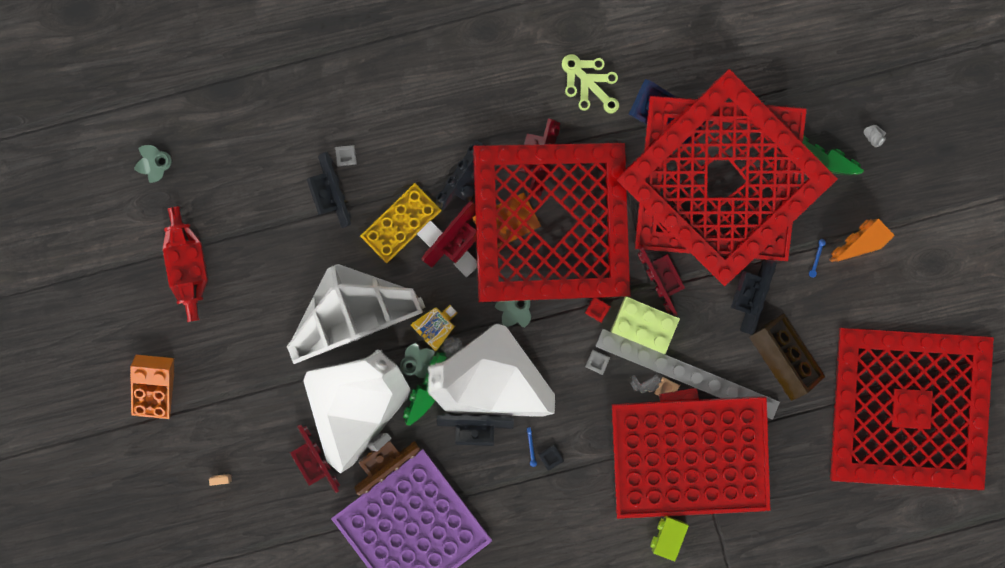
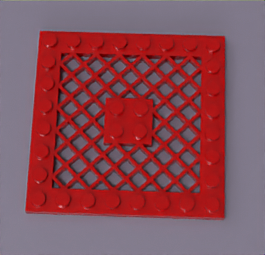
M839 328L830 480L985 490L994 337ZM871 349L883 351L876 356ZM890 350L902 352L895 357ZM909 351L921 353L914 358ZM866 352L874 358L867 365L860 359ZM887 353L893 360L885 366L879 359ZM928 353L941 354H939L935 359H933ZM905 354L911 359V362L906 367L898 361ZM947 354L960 355L957 356L954 360H952ZM924 355L930 361L925 368L917 362ZM942 357H945L950 363L944 369L937 364ZM962 358L969 364L963 370L956 365ZM859 362L864 368L857 373ZM875 362L882 367V370L876 375L869 369ZM896 363L901 368V371L894 376L888 369ZM914 364L920 370L915 377L907 371ZM933 365L939 371L934 378L927 373ZM954 367L959 374L951 380L946 372ZM969 370H970V379L965 375V373H966L967 371H969ZM865 371L872 376V379L866 384L859 378ZM886 372L891 380L884 385L878 378ZM905 373L910 381L903 386L897 379ZM924 374L929 382L924 387H921L916 380ZM941 376H944L948 383L941 389L936 381ZM963 377L968 384L960 390L955 382ZM858 381L862 385V387L856 392V386ZM874 381L881 387L875 394L868 388ZM895 382L900 389L893 388L892 395L887 388ZM914 383L919 390H911L907 388H909ZM932 384L938 390L934 396L933 391H927ZM952 386L957 393L950 399L945 391ZM968 389H969V399H968L967 396L964 394V392H965L966 390H968ZM864 390L871 396L865 403L858 397ZM885 391L890 399L882 404L877 397ZM942 394L947 402L940 408L935 400ZM961 396L967 403L959 409L954 401ZM857 400L861 406L855 411V402ZM873 400L880 406L874 413L867 407ZM890 403H892L891 413L886 408ZM932 405L937 409V411L933 415ZM949 405L956 410L950 418L944 412ZM967 408H968V418H967V417L964 415V413H963V411H964L965 409H967ZM863 409L870 415L864 422L857 416ZM884 410L889 418L881 423L876 416ZM939 414L946 419L941 426L934 422V419ZM960 415L965 422L958 428L953 423V420ZM854 419L860 424L855 430ZM872 419L879 425L873 432L866 427ZM889 422H891V427H898L892 433L885 428ZM932 424L936 430L928 435L923 429H931ZM948 424L955 429L950 436H947L942 431ZM965 427H967V436L961 432ZM862 428L869 434L863 441L855 435ZM904 428H915L916 430L909 434ZM880 430H883L888 435L882 442L875 437ZM900 431L907 436L901 443L894 438ZM919 432L926 437L920 444L913 439ZM938 433L945 438L939 445L932 440ZM959 434L964 441L957 447L951 440ZM853 437L859 443L854 449ZM871 438L878 444L872 451L865 446ZM892 440L897 447L889 453L884 445ZM911 441L916 448L908 454L903 446ZM930 442L935 449L927 455L922 447ZM949 443L954 450L946 456L941 449ZM964 446H966L965 455L960 451ZM861 447L868 453L862 460L854 454ZM879 449H882L887 455L879 462L874 454ZM901 450L906 457L898 463L893 455ZM920 451L925 458L917 464L912 456ZM939 452L944 459L936 465L931 458ZM958 453L963 460L955 466L950 459ZM852 457H853L858 463L852 462ZM871 457L877 464L865 462ZM891 459L895 463V465H887L884 463L887 460ZM910 460L914 466H904L903 464ZM927 461H929L933 467L921 466H923ZM948 462L952 468L941 467Z

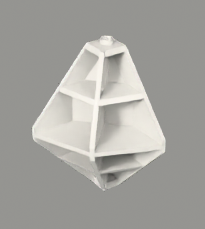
M337 264L327 269L287 348L293 363L296 364L421 314L425 305L422 298H418L412 288H405Z
M493 325L448 360L428 368V393L447 413L505 416H546L555 413V394L506 326Z
M377 350L367 358L311 370L305 375L303 381L326 461L339 473L353 466L367 449L368 444L380 433L407 400L411 392L398 366L384 356L380 350Z

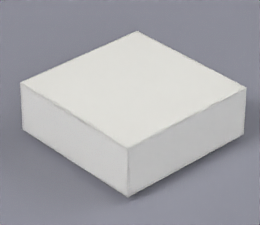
M431 221L417 233L429 247L442 234Z

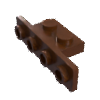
M389 440L378 451H371L360 459L358 463L368 474V477L354 487L357 495L360 496L361 494L368 493L373 485L385 480L390 472L398 470L406 460L414 458L420 450L416 441L399 452Z

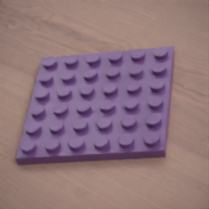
M424 449L418 452L414 458L406 461L398 470L390 473L385 480L378 482L368 493L361 495L331 518L368 568H458L492 542L490 536Z

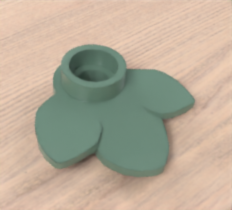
M152 145L139 147V152L143 158L136 164L134 169L141 174H148L150 183L159 181L163 177L164 171L172 164L171 156L166 152H159ZM161 158H165V164L163 165L159 163Z
M523 300L525 302L523 307L517 305L518 301H498L495 308L503 311V326H512L518 322L525 328L531 320L529 311L530 300Z
M417 343L411 344L405 350V358L400 362L402 373L424 378L426 374H429V363L435 351L429 348L419 349ZM412 363L413 366L411 368H407L406 364Z

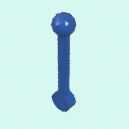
M824 239L818 241L819 248L813 268L809 271V276L812 278L817 275V264L822 248L826 244Z
M527 427L531 456L530 466L535 467L537 461L534 457L531 427Z

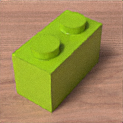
M665 516L664 519L661 518L657 527L659 530L658 536L653 537L650 545L653 548L652 552L661 557L676 561L689 525L670 516Z

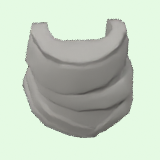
M877 125L865 128L864 135L871 142L872 146L879 147L886 140L884 137L886 132Z

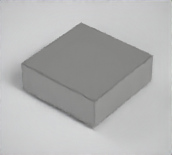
M355 145L335 147L338 167L357 164Z
M466 251L454 265L467 278L477 268V260Z
M592 350L585 367L603 375L610 357Z
M380 433L367 447L370 451H378L391 437L388 433Z

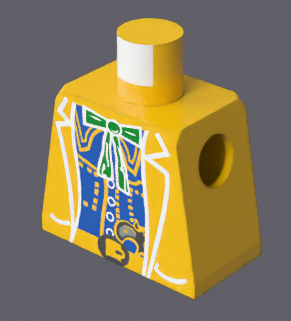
M451 305L443 312L435 307L413 322L411 326L436 352L455 327L450 320L457 314V311Z

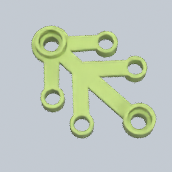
M570 54L562 60V68L567 72L566 95L573 97L577 93V89L574 86L576 74L581 79L579 108L582 111L589 109V88L604 103L603 108L607 113H615L619 108V102L615 98H609L595 82L614 84L618 79L615 72H609L608 74H586L581 68L601 70L604 67V61L601 58L580 60L576 55ZM574 61L575 66L569 67L568 62ZM596 61H600L602 63V66L600 68H597L595 66ZM614 75L615 81H609L608 76ZM568 88H573L575 90L574 94H569L567 92ZM581 102H587L588 107L582 108ZM609 102L615 103L613 109L608 107Z

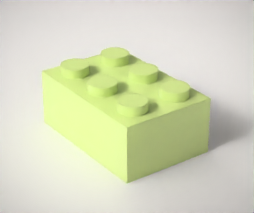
M625 296L610 332L666 354L680 319Z

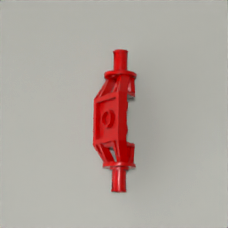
M180 206L168 208L171 225L164 228L165 238L163 243L168 283L178 300L177 304L185 305L187 322L197 321L200 319L196 303L203 300L202 296L208 282L202 242L192 231L190 224L182 223ZM183 229L185 230L189 241H186ZM194 285H197L196 298H194Z

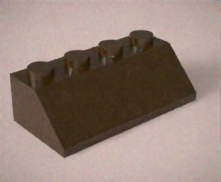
M784 313L759 328L749 337L791 401L809 393L825 378L820 367Z

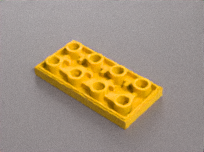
M414 183L360 237L387 264L442 210Z

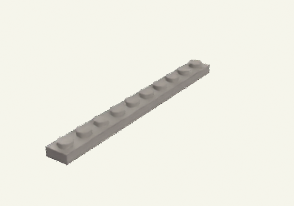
M602 329L595 346L719 398L764 396ZM767 397V418L773 420L780 402Z

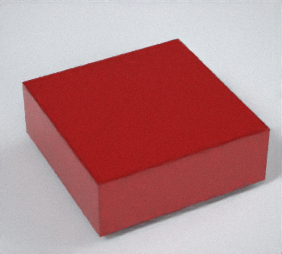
M593 298L585 314L601 323L611 306L598 298Z

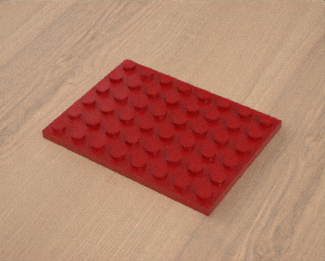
M766 396L612 404L617 519L770 511Z

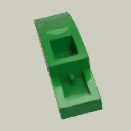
M803 135V144L831 173L843 175H859L863 173L864 170L860 168L861 164L853 159L851 161L846 159L842 151L831 149L825 154V150L817 144L813 146L808 142L809 139Z
M437 352L436 356H432L429 366L445 361V354ZM426 374L424 377L423 385L425 387L417 385L416 390L412 389L409 398L411 400L410 407H406L403 414L406 425L410 426L416 422L435 402V399L428 393L429 374Z

